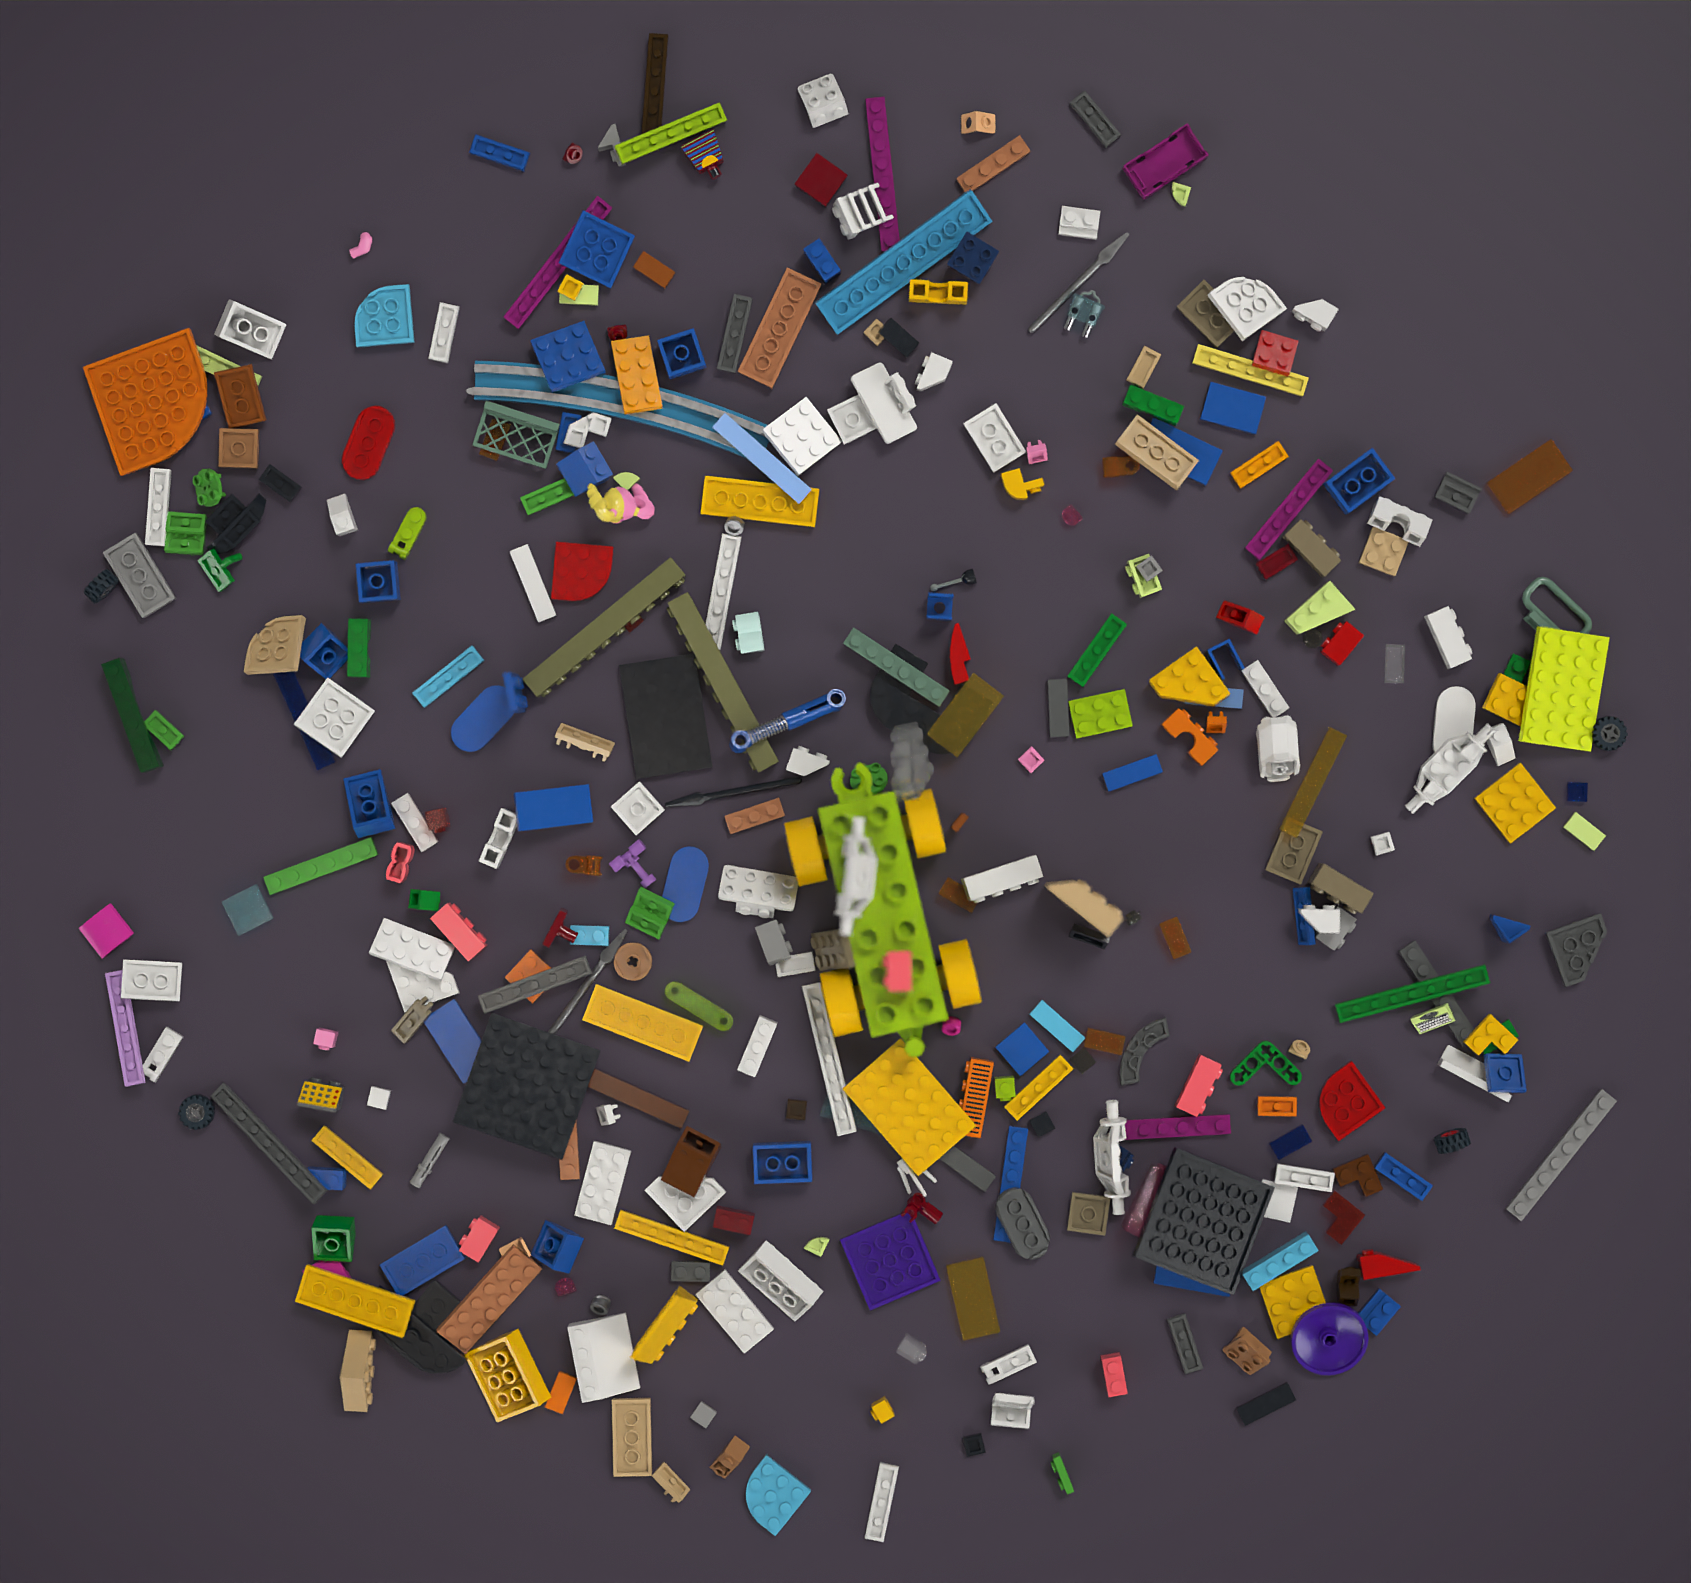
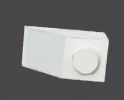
M346 494L328 499L329 514L336 535L342 536L357 531L358 529Z
M1504 723L1492 726L1496 732L1486 741L1497 766L1516 758L1512 740Z

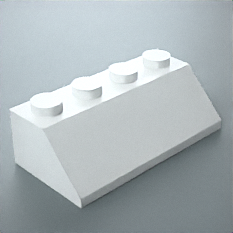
M765 1241L738 1270L739 1273L793 1321L798 1320L809 1310L823 1293V1290L816 1283L811 1281L768 1241Z

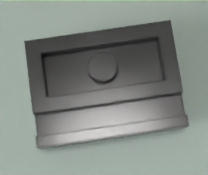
M1446 472L1434 498L1470 514L1482 488Z

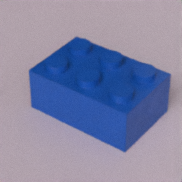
M1371 448L1323 485L1344 514L1347 515L1393 481L1395 477L1375 450Z
M811 1141L753 1144L754 1184L812 1182Z

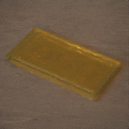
M973 673L927 735L958 757L1004 695Z
M984 1257L946 1265L963 1341L1000 1333Z

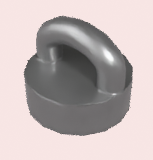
M731 516L725 522V531L729 535L738 536L743 532L745 522L739 517Z
M597 1295L593 1298L590 1309L598 1315H605L609 1311L611 1300L604 1295Z

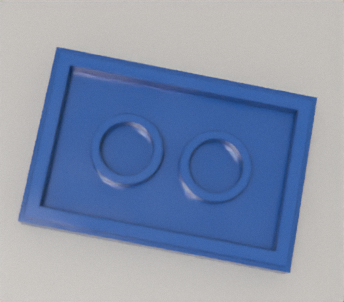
M1210 382L1200 420L1256 435L1266 397Z

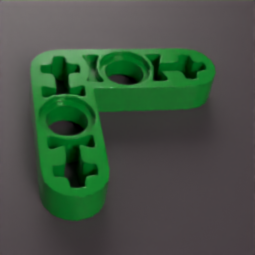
M1266 1040L1259 1042L1232 1069L1229 1076L1233 1084L1243 1085L1267 1063L1290 1085H1297L1302 1080L1301 1072L1271 1042ZM1262 1045H1269L1270 1047L1268 1049L1272 1054H1274L1275 1051L1277 1052V1054L1272 1056L1270 1061L1267 1060L1268 1058H1270V1056L1267 1053H1261L1263 1050L1261 1048ZM1253 1057L1257 1060L1255 1068L1247 1066L1249 1058ZM1278 1057L1284 1059L1285 1063L1282 1068L1274 1066V1060ZM1242 1065L1245 1067L1246 1070L1250 1071L1248 1075L1246 1072L1242 1074V1081L1234 1080V1074L1236 1072L1241 1073L1243 1071V1069L1240 1068ZM1290 1065L1291 1067L1288 1069L1292 1073L1297 1072V1080L1294 1081L1292 1079L1289 1081L1290 1076L1286 1072L1282 1075L1281 1072Z

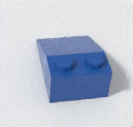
M381 769L343 779L353 829L358 838L395 829Z

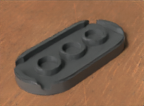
M1013 1187L1004 1190L997 1198L995 1210L1015 1252L1026 1259L1034 1260L1042 1257L1048 1250L1050 1234L1032 1197L1028 1192L1020 1188Z

